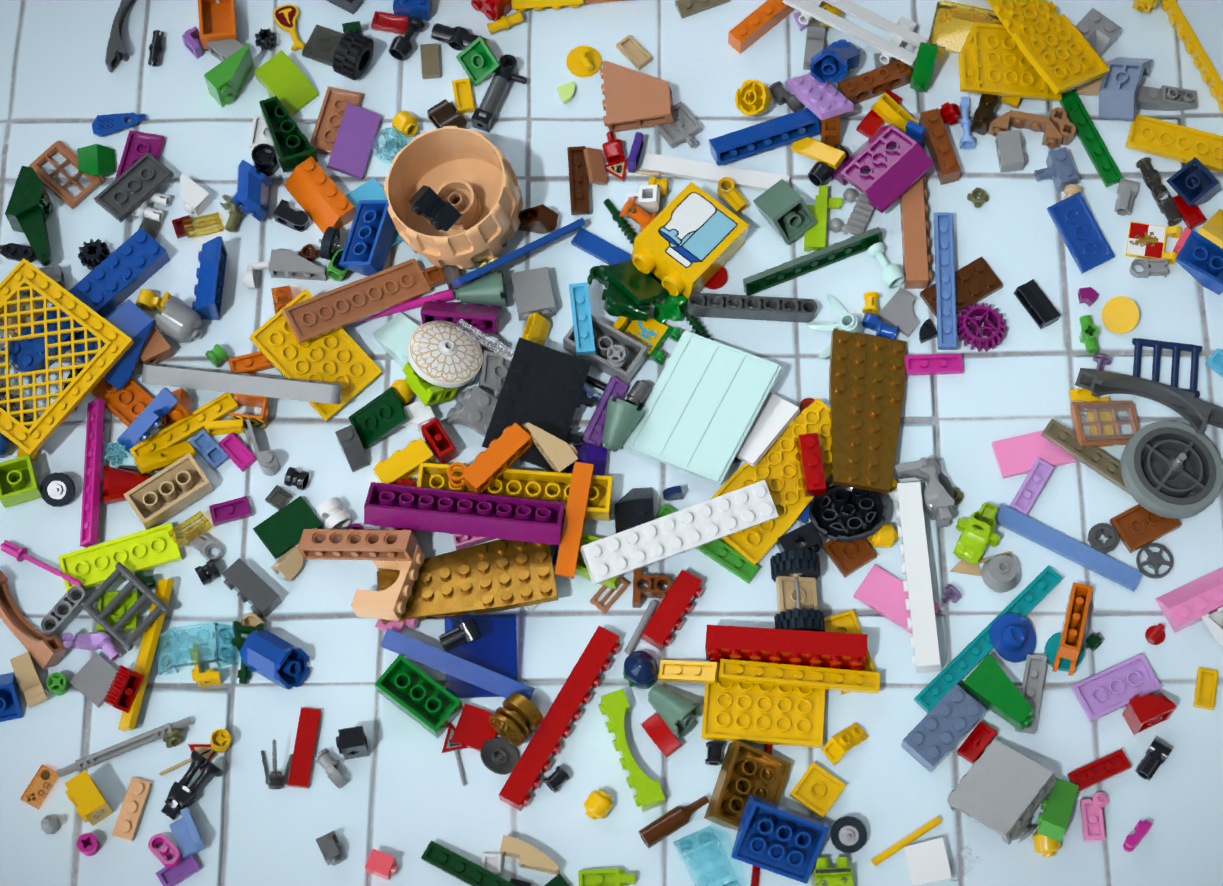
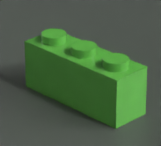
M1056 777L1057 783L1047 795L1048 798L1043 800L1040 809L1044 811L1039 813L1036 824L1039 825L1038 834L1061 842L1079 786Z

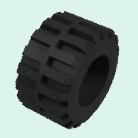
M353 30L348 31L342 37L335 50L333 71L355 81L359 79L368 68L374 50L373 39Z

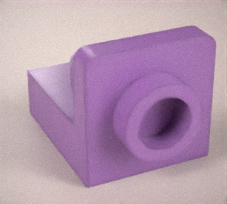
M195 26L192 29H188L182 35L184 46L198 59L203 54L201 50L202 44L198 40L200 38L199 29Z

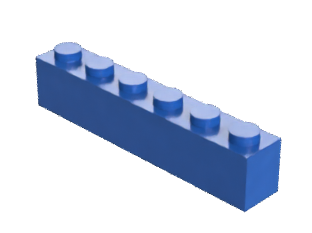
M805 108L709 139L710 152L718 166L819 134V118L811 110Z

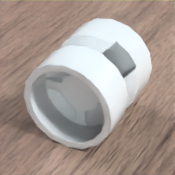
M338 497L327 499L317 508L319 516L325 521L328 529H345L352 522L347 511L343 510L344 507Z

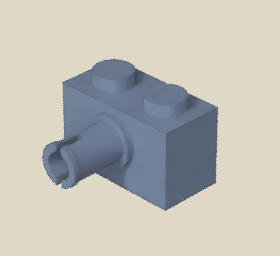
M1066 147L1049 151L1046 159L1047 168L1034 171L1037 182L1052 178L1058 193L1064 192L1066 185L1077 184L1079 179Z

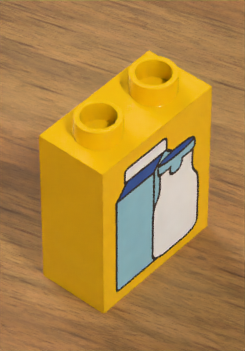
M690 182L635 237L631 256L632 262L640 272L644 274L651 272L661 280L662 286L669 294L673 296L682 294L688 300L691 294L697 293L744 245L749 225L693 182Z

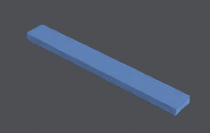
M934 212L938 350H957L953 213Z
M1002 503L998 508V513L995 517L996 524L1133 592L1135 591L1143 575L1142 572Z

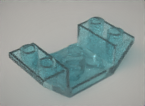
M209 622L172 627L160 634L157 644L159 675L179 673V667L212 662H216L218 667L238 665L237 649L231 645V640L235 638L232 626Z
M711 826L673 842L694 886H740L724 848Z

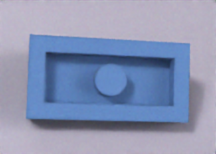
M188 807L180 810L182 819L169 825L183 858L206 849Z

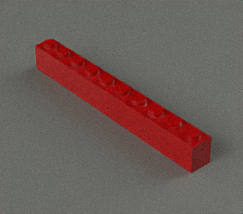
M598 626L500 791L499 799L519 811L522 810L523 806H528L532 798L530 794L533 789L537 790L542 781L540 777L543 772L547 773L552 765L550 760L553 755L557 756L562 748L560 743L563 738L567 739L572 730L570 726L573 721L577 722L582 713L580 709L583 704L587 705L592 696L590 692L593 687L597 688L602 678L600 675L603 670H608L612 655L618 653L621 644H619L620 636Z

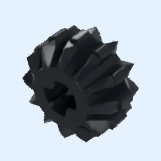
M90 239L89 243L83 242L84 247H79L80 253L78 258L83 266H87L91 270L93 267L96 268L110 255V250L105 242L102 243L99 239L94 242L93 239Z

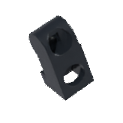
M282 199L273 213L275 221L299 232L306 231L309 228L308 215L304 211H296L290 208L289 202Z

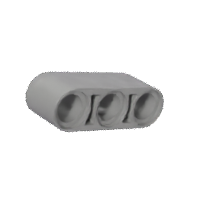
M71 587L42 619L41 628L46 635H56L59 637L83 610L80 603L88 599V595L82 587ZM82 594L79 600H74L75 596ZM69 609L66 615H61L63 610ZM51 624H56L54 629L47 630Z

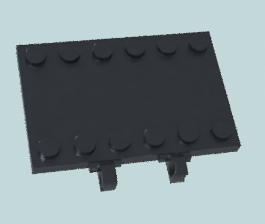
M519 337L481 447L488 448L494 439H498L502 435L505 428L512 426L515 422L521 428H523L522 424L529 422L568 444L570 441L580 444L582 436L571 433L573 428L570 425L576 408H580L581 404L592 408L595 400L585 397L587 392L582 391L592 363ZM534 443L519 458L521 461L553 471Z

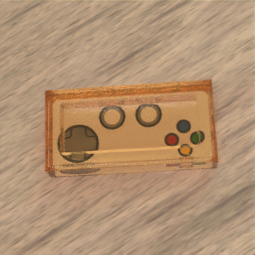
M42 764L20 800L39 810L59 778L57 772Z

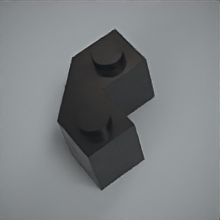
M423 185L408 201L412 205L411 210L418 216L422 215L430 221V224L437 231L443 230L447 232L462 215L450 202L442 200L429 186Z

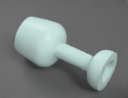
M882 242L875 243L867 250V254L872 258L877 257L883 269L880 277L884 283L891 289L896 288L905 281L903 271L898 264H889L883 254L885 250L884 244Z

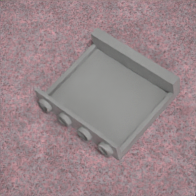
M994 739L991 744L986 746L981 757L975 760L967 775L961 778L960 784L956 789L950 792L947 802L952 811L956 808L1000 834L1002 840L1010 845L1056 785L1057 780L1054 772Z

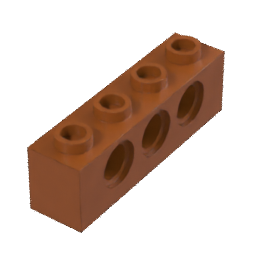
M897 60L838 83V91L855 105L884 94L887 90L892 91L910 84L912 71L908 64Z

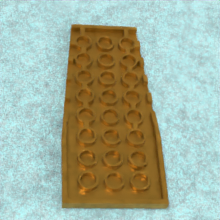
M833 329L829 366V403L831 404L829 415L831 419L830 436L832 438L830 449L832 453L831 470L833 471L831 483L833 485L886 494L890 491L905 390L907 341L896 339L893 341L890 338Z
M501 539L424 559V563L418 572V578L412 587V594L407 600L405 612L398 622L402 623L406 622V619L414 618L421 621L425 620V617L437 616V619L445 618V615L448 614L463 616L465 612H475V614L497 612L558 600L551 545ZM393 569L377 571L378 591L392 586L397 581L400 571ZM381 619L383 625H386V622L394 621Z

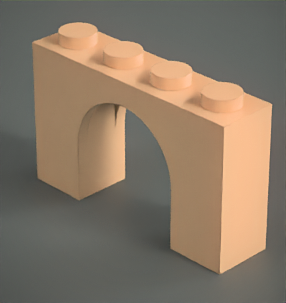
M419 545L416 546L412 561L372 560L376 568L398 570L400 574L397 581L385 590L370 591L357 589L350 605L357 617L400 621L402 614L405 612L407 600L412 594L414 582L418 578L419 569L424 563L425 556Z

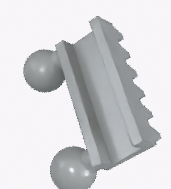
M848 188L843 193L844 200L848 203L856 201L850 218H848L846 225H844L841 219L834 218L830 221L829 228L834 233L842 231L843 234L847 235V233L856 236L864 233L875 208L869 204L867 196L863 194L858 195L855 189Z

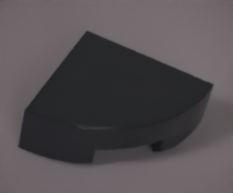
M930 318L920 328L919 340L921 344L937 337V331Z

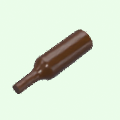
M706 795L690 805L676 806L639 830L638 833L644 844L651 848L688 824L692 814L709 803Z

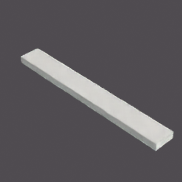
M645 152L642 171L659 172L662 175L718 184L721 178L729 177L734 181L735 187L764 192L781 179L789 184L790 176L725 165L718 166L713 163Z

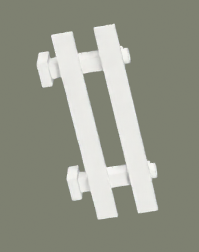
M850 0L782 1L801 11L799 16L801 24H809L815 18L882 51L879 57V61L882 64H889L894 57L912 66L917 55L900 46L905 41L919 48L920 42L927 43L928 41L927 38L914 32L917 25L916 22L901 16L896 24ZM826 2L893 36L888 41L821 8V5Z

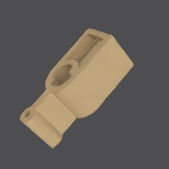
M26 652L9 659L28 707L30 708L48 700L30 653Z

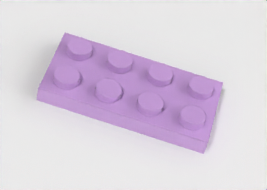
M810 72L785 81V88L795 95L821 121L853 110V103L828 81L820 83L810 75Z
M1143 653L1080 681L1071 687L1090 723L1125 707L1129 700L1136 695L1142 697L1146 694L1155 693L1162 688Z

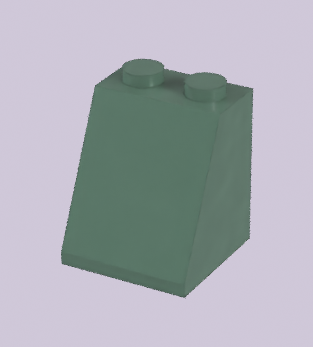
M783 179L753 200L761 215L787 245L817 223L803 198Z

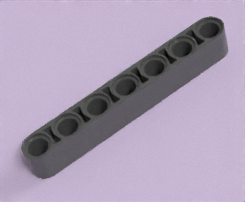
M693 293L688 298L686 310L689 315L694 317L808 323L814 320L818 306L814 300L803 298Z

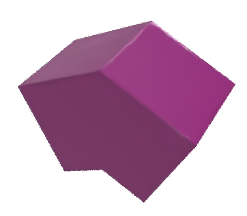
M1091 287L1079 288L1077 293L1079 304L1086 303L1089 307L1099 297V294Z

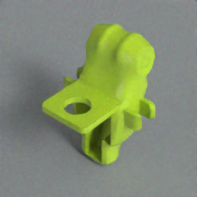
M984 502L980 510L974 512L967 520L960 518L957 521L956 529L962 532L953 551L956 557L967 561L969 564H979L988 545L993 547L998 545L1000 536L995 533V517L998 513L997 506Z

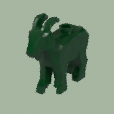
M612 265L594 266L590 269L587 282L591 285L592 280L596 279L600 284H604L606 289L603 290L601 300L605 301L604 310L610 316H623L630 320L647 322L651 307L642 308L636 305L628 295L603 273L605 267Z

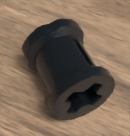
M714 741L706 742L707 759H705V764L722 765L721 751L724 748V744Z
M559 766L555 768L556 771L548 778L543 779L544 783L554 793L558 791L557 788L570 779L568 774Z

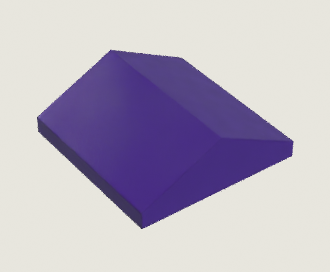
M591 444L573 445L578 452L576 454L578 459L575 462L594 464L593 475L605 476L606 448ZM574 462L567 466L566 473H573Z

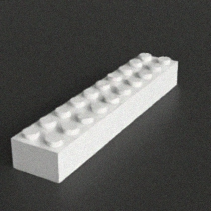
M765 480L583 545L580 551L594 586L774 520L778 517V513Z

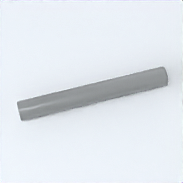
M651 601L624 651L625 653L631 654L634 651L641 633L658 605L655 601Z

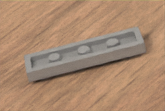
M1027 654L1021 694L1033 709L1034 721L1028 728L1025 727L1021 733L1036 734L1048 662L1047 656Z

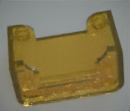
M942 0L936 5L928 44L938 46L936 57L943 55L944 50L960 53L975 22L1003 25L993 10Z

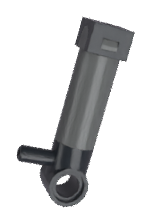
M510 54L503 55L499 59L501 66L495 72L479 108L475 109L471 117L472 127L489 133L494 123V116L511 81L513 80L524 85L527 83L526 77L517 75V61Z

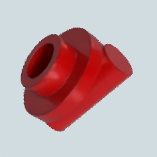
M1160 623L1157 626H1150L1145 632L1147 642L1152 645L1161 644L1165 639V626Z

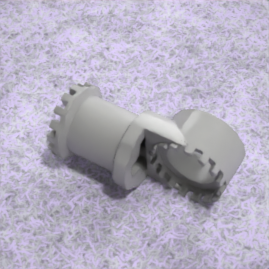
M325 748L318 753L319 755H316L314 762L319 763L326 770L325 773L328 778L340 789L348 780L345 776L342 777L343 774L340 775L339 773L341 772L337 769L341 762L335 760L329 754V750Z

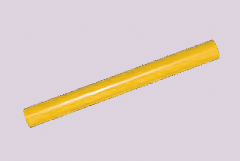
M936 816L872 858V864L877 866L941 824L940 817Z

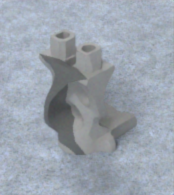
M922 457L918 461L895 465L898 479L915 477L928 483L924 493V502L931 521L936 520L938 528L950 526L955 502L954 491L948 477L942 472L940 460Z

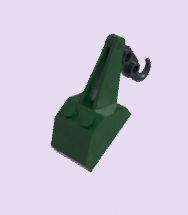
M21 166L5 211L13 231L24 233L31 247L8 243L0 245V254L9 260L20 262L24 258L30 263L37 260L41 265L48 266L52 263V255L46 221L49 214L53 211V204L32 167Z

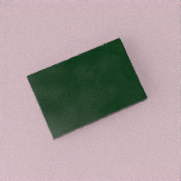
M632 259L605 267L603 273L638 306L667 297L668 291L650 274L640 272L634 266Z
M390 387L348 417L365 450L410 420L395 387Z
M299 496L254 527L253 530L276 560L299 544L304 529H321L323 524L304 499Z

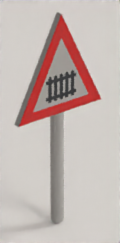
M450 723L442 753L455 751L461 782L465 786L466 781L458 750L467 749L468 747L451 742L455 727Z

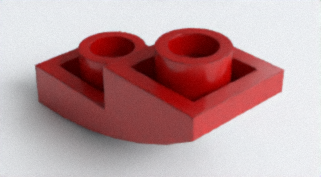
M657 712L641 724L666 758L682 746Z

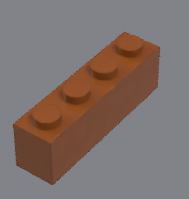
M939 108L921 112L919 125L925 128V142L931 159L934 162L940 184L944 185L959 181L961 169Z

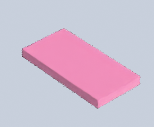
M1044 430L991 443L1002 479L1029 473L1037 458L1042 459L1053 467L1074 463L1077 459L1042 437L1041 434Z
M874 564L853 597L912 634V629H908L907 617H910V610L906 611L905 599H908V592H904L903 582ZM934 602L935 616L941 608V605Z

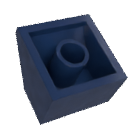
M1196 157L1166 181L1190 208L1208 202L1222 190L1219 181Z

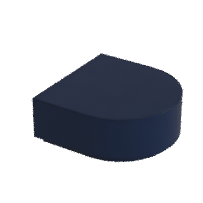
M681 486L666 488L663 491V499L666 501L683 499Z

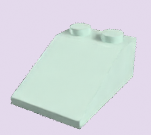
M400 312L375 331L372 337L403 369L405 364L409 362L407 356L408 342L413 332L419 326Z

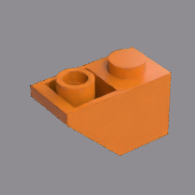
M183 388L172 392L179 401L164 416L163 422L158 429L190 416L193 400Z

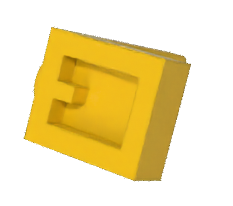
M193 644L194 650L190 651L191 662L195 664V669H192V680L196 681L198 687L222 684V676L219 671L208 669L202 673L200 648L198 644Z
M855 722L832 736L821 751L833 765H836L849 750L867 740L869 736Z

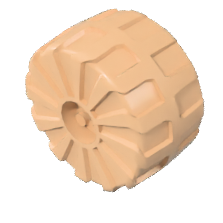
M444 126L443 128L423 132L414 137L392 160V165L384 184V193L389 204V215L396 230L415 254L420 253L424 255L432 265L441 268L444 265H452L460 269L475 267V262L483 259L490 260L503 251L502 246L504 243L515 236L520 226L518 215L523 207L520 186L508 159L500 148L495 147L483 133L476 130L471 131L458 128L457 126ZM423 185L429 186L442 200L450 202L462 214L447 232L443 230L437 231L430 224V221L422 215L418 216L411 210L412 205L408 201Z

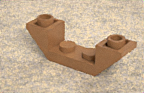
M1010 110L990 122L987 134L996 137L999 131H1007L1009 125L1014 128L1030 129L1033 132H1044L1041 145L1049 148H1060L1063 138L1050 119L1045 116Z

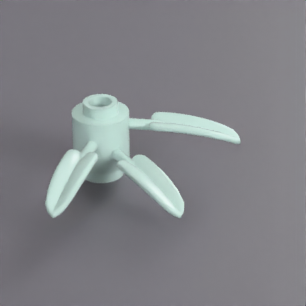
M830 294L826 296L827 301L839 317L840 323L821 321L806 324L807 328L817 331H833V329H836L835 327H841L842 330L850 333L863 332L861 321L854 314L848 313L842 304ZM831 343L819 355V359H825L830 356Z

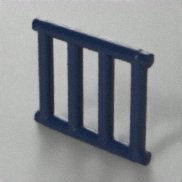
M1141 338L1132 339V345H1135L1133 376L1140 378L1142 346L1153 347L1151 381L1159 382L1161 349L1172 350L1170 386L1178 388L1180 351L1191 352L1190 388L1182 390L1195 393L1197 398L1200 397V391H1197L1199 353L1202 351V346Z

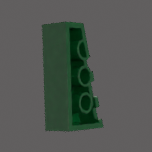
M277 96L259 101L261 113L282 171L286 172L295 169L297 165L311 156L318 162L316 150L300 131L296 122L292 120Z

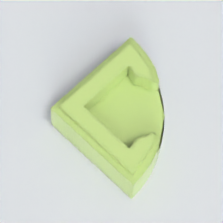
M574 81L557 87L563 104L568 103L574 95Z

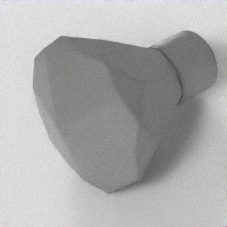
M47 815L41 820V830L46 834H55L60 828V820L54 815Z

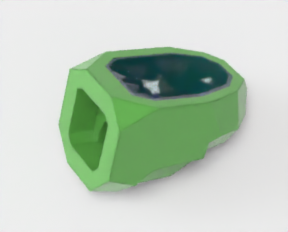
M344 248L334 253L325 270L326 275L335 281H341L348 270L339 265Z

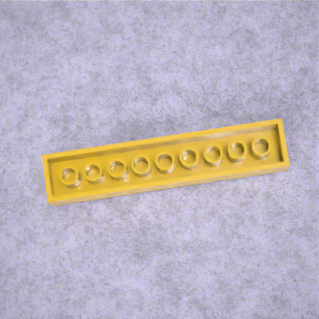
M420 463L417 487L474 493L466 485L461 488H455L449 483L447 475L448 464ZM456 466V467H453V468L451 469V471L454 470V469H462V468ZM507 469L482 494L565 502L566 512L572 473ZM456 473L453 477H460L462 473ZM592 475L585 519L610 521L613 476ZM464 479L461 480V481H458V482H455V481H453V482L459 484V483H462V482L464 481Z

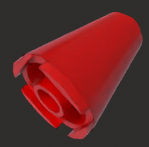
M104 466L103 504L107 505L126 501L123 494L151 476Z

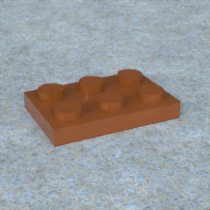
M1140 504L1111 518L1109 521L1117 530L1120 539L1130 554L1181 526L1178 519L1158 516L1146 510Z

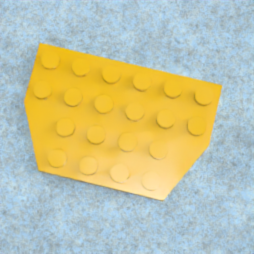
M975 22L972 25L958 56L960 92L1057 102L1062 99V94L1056 95L1032 66L1004 25Z

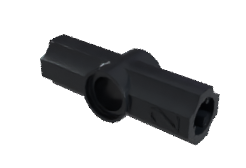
M439 23L434 24L431 33L432 39L448 43L455 50L465 49L479 37L469 33L463 27L456 26L451 28Z

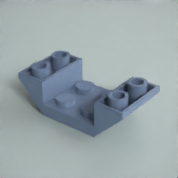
M1116 57L1108 61L1107 66L1110 72L1104 75L1099 90V119L1135 120L1139 108L1136 95L1142 76L1149 75L1153 63L1152 59Z

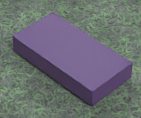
M191 855L187 858L182 857L181 862L176 867H164L155 874L163 886H176L202 868L194 855Z

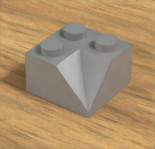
M1094 8L1075 26L1100 58L1118 40L1121 31L1119 25Z

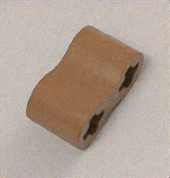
M1054 108L1050 113L1049 119L1063 136L1061 144L1069 145L1073 141L1076 127L1067 119V113L1063 108Z

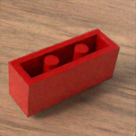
M818 433L798 435L796 443L804 496L824 495L826 482Z

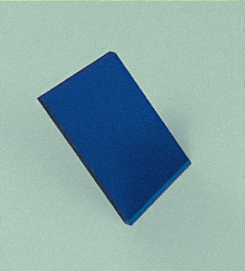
M516 614L444 616L445 632L457 628V625L473 618L481 634V637L469 643H463L446 652L518 681ZM446 674V690L457 698L502 697Z

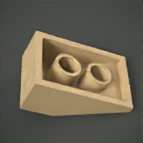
M529 422L521 425L532 436L533 443L554 472H561L578 459L576 456L578 452L572 444L569 445L567 442Z

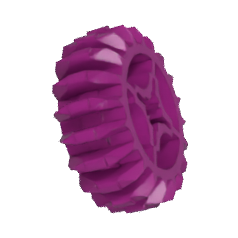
M984 302L981 303V306H978L977 303H974L973 307L968 305L966 310L963 309L961 315L957 317L959 341H964V347L971 345V350L976 347L978 352L981 351V348H984L986 352L989 350V347L994 349L996 344H1001V339H1004L1007 326H1005L1006 319H1003V313L997 314L998 308L991 309V304L985 307ZM982 323H984L983 327L978 332L979 327L982 325Z

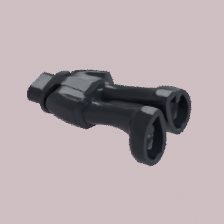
M195 750L190 755L192 759L190 767L179 782L173 783L167 799L164 801L166 804L161 810L172 820L179 813L181 814L180 810L186 807L189 808L198 799L196 796L198 791L210 777H220L223 774L220 768L210 761L207 762V759ZM207 762L201 774L188 788L187 786L189 785L193 776L200 769V767H202Z

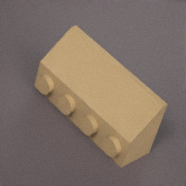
M188 453L123 495L147 530L165 522L212 492L213 488L192 455Z

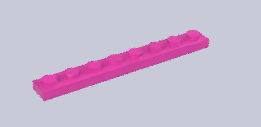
M101 398L88 403L80 531V546L85 548L96 544L99 538L98 522L100 519L99 504L101 501L100 486L102 483L101 468L103 465L102 450L104 447L103 432L105 429L104 415L106 411L105 400Z

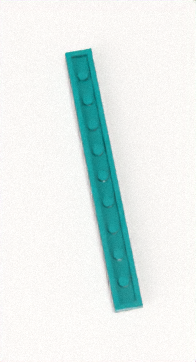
M1048 565L914 698V701L929 713L955 684L958 685L994 649L990 640V627L993 621L1007 613H1015L1026 617L1063 578Z

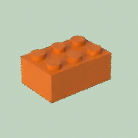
M198 0L199 34L203 49H208L207 43L209 41L236 39L239 42L236 0H219L220 3H217L216 0Z

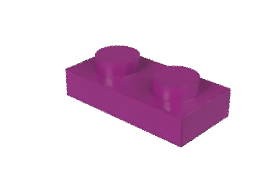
M247 496L209 506L214 526L252 516Z

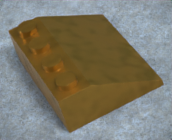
M739 740L729 743L704 819L738 831L742 813L750 794L776 804L779 803L791 763Z

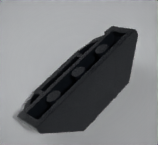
M652 487L633 488L614 504L616 533L654 520Z

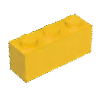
M420 438L411 441L406 448L395 451L387 460L378 462L373 471L380 483L396 485L397 480L410 479L418 474L420 463H435V458L423 439Z

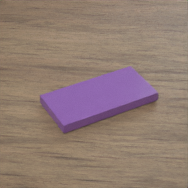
M347 103L327 168L361 180L382 115Z

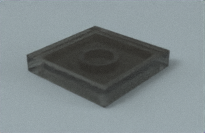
M316 24L302 51V56L333 67L335 50L345 34Z

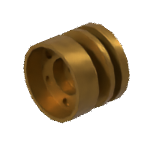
M512 692L504 700L503 708H497L496 712L490 716L489 721L493 729L503 739L512 745L521 746L525 739L529 737V731H534L540 725L543 716L529 699L519 693Z

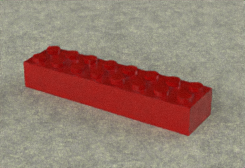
M707 625L706 660L720 662V659L861 671L866 669L868 634Z

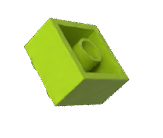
M30 455L0 463V501L4 508L42 497L35 465Z

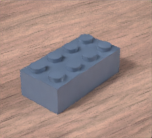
M955 684L903 739L901 747L932 773L984 718L987 710L960 686Z

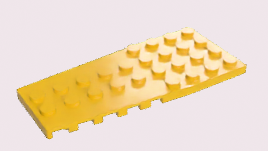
M986 0L1018 45V48L1056 95L1103 77L1110 72L1108 66L1079 30L1064 14L1060 16L1056 12L1057 6L1052 1L1048 3L1046 0Z
M816 398L811 405L805 408L789 424L755 467L747 463L742 465L711 498L713 499L765 480L778 517L722 538L753 565L758 564L777 543V538L783 536L814 498V496H804L796 443L798 435L818 433L825 482L833 473L831 470L832 453L830 449L832 445V438L830 436V408L819 398Z

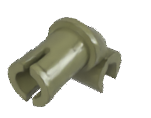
M222 195V198L228 202L220 203V205L225 210H230L225 229L235 233L243 215L239 206L231 201L229 195Z

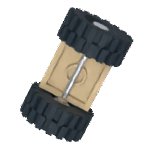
M802 549L776 553L775 556L773 555L770 558L771 578L776 582L778 613L774 616L775 629L825 632L824 613L818 610L816 580L821 575L819 554H816L814 551L810 552V550L803 551Z

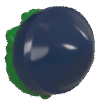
M635 651L625 659L623 675L624 679L628 680L629 686L649 689L657 681L658 666L656 660L649 653Z

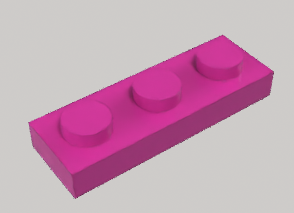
M962 354L905 355V376L963 373Z

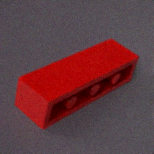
M683 569L681 570L641 633L642 640L661 651L665 646L668 647L673 640V632L680 629L683 624V616L691 612L694 605L692 602L695 598L698 599L704 590L701 579Z

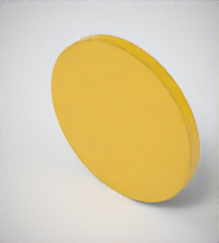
M1117 296L1106 302L1101 316L1104 326L1109 331L1116 334H1124L1135 328L1140 314L1138 306L1132 299Z

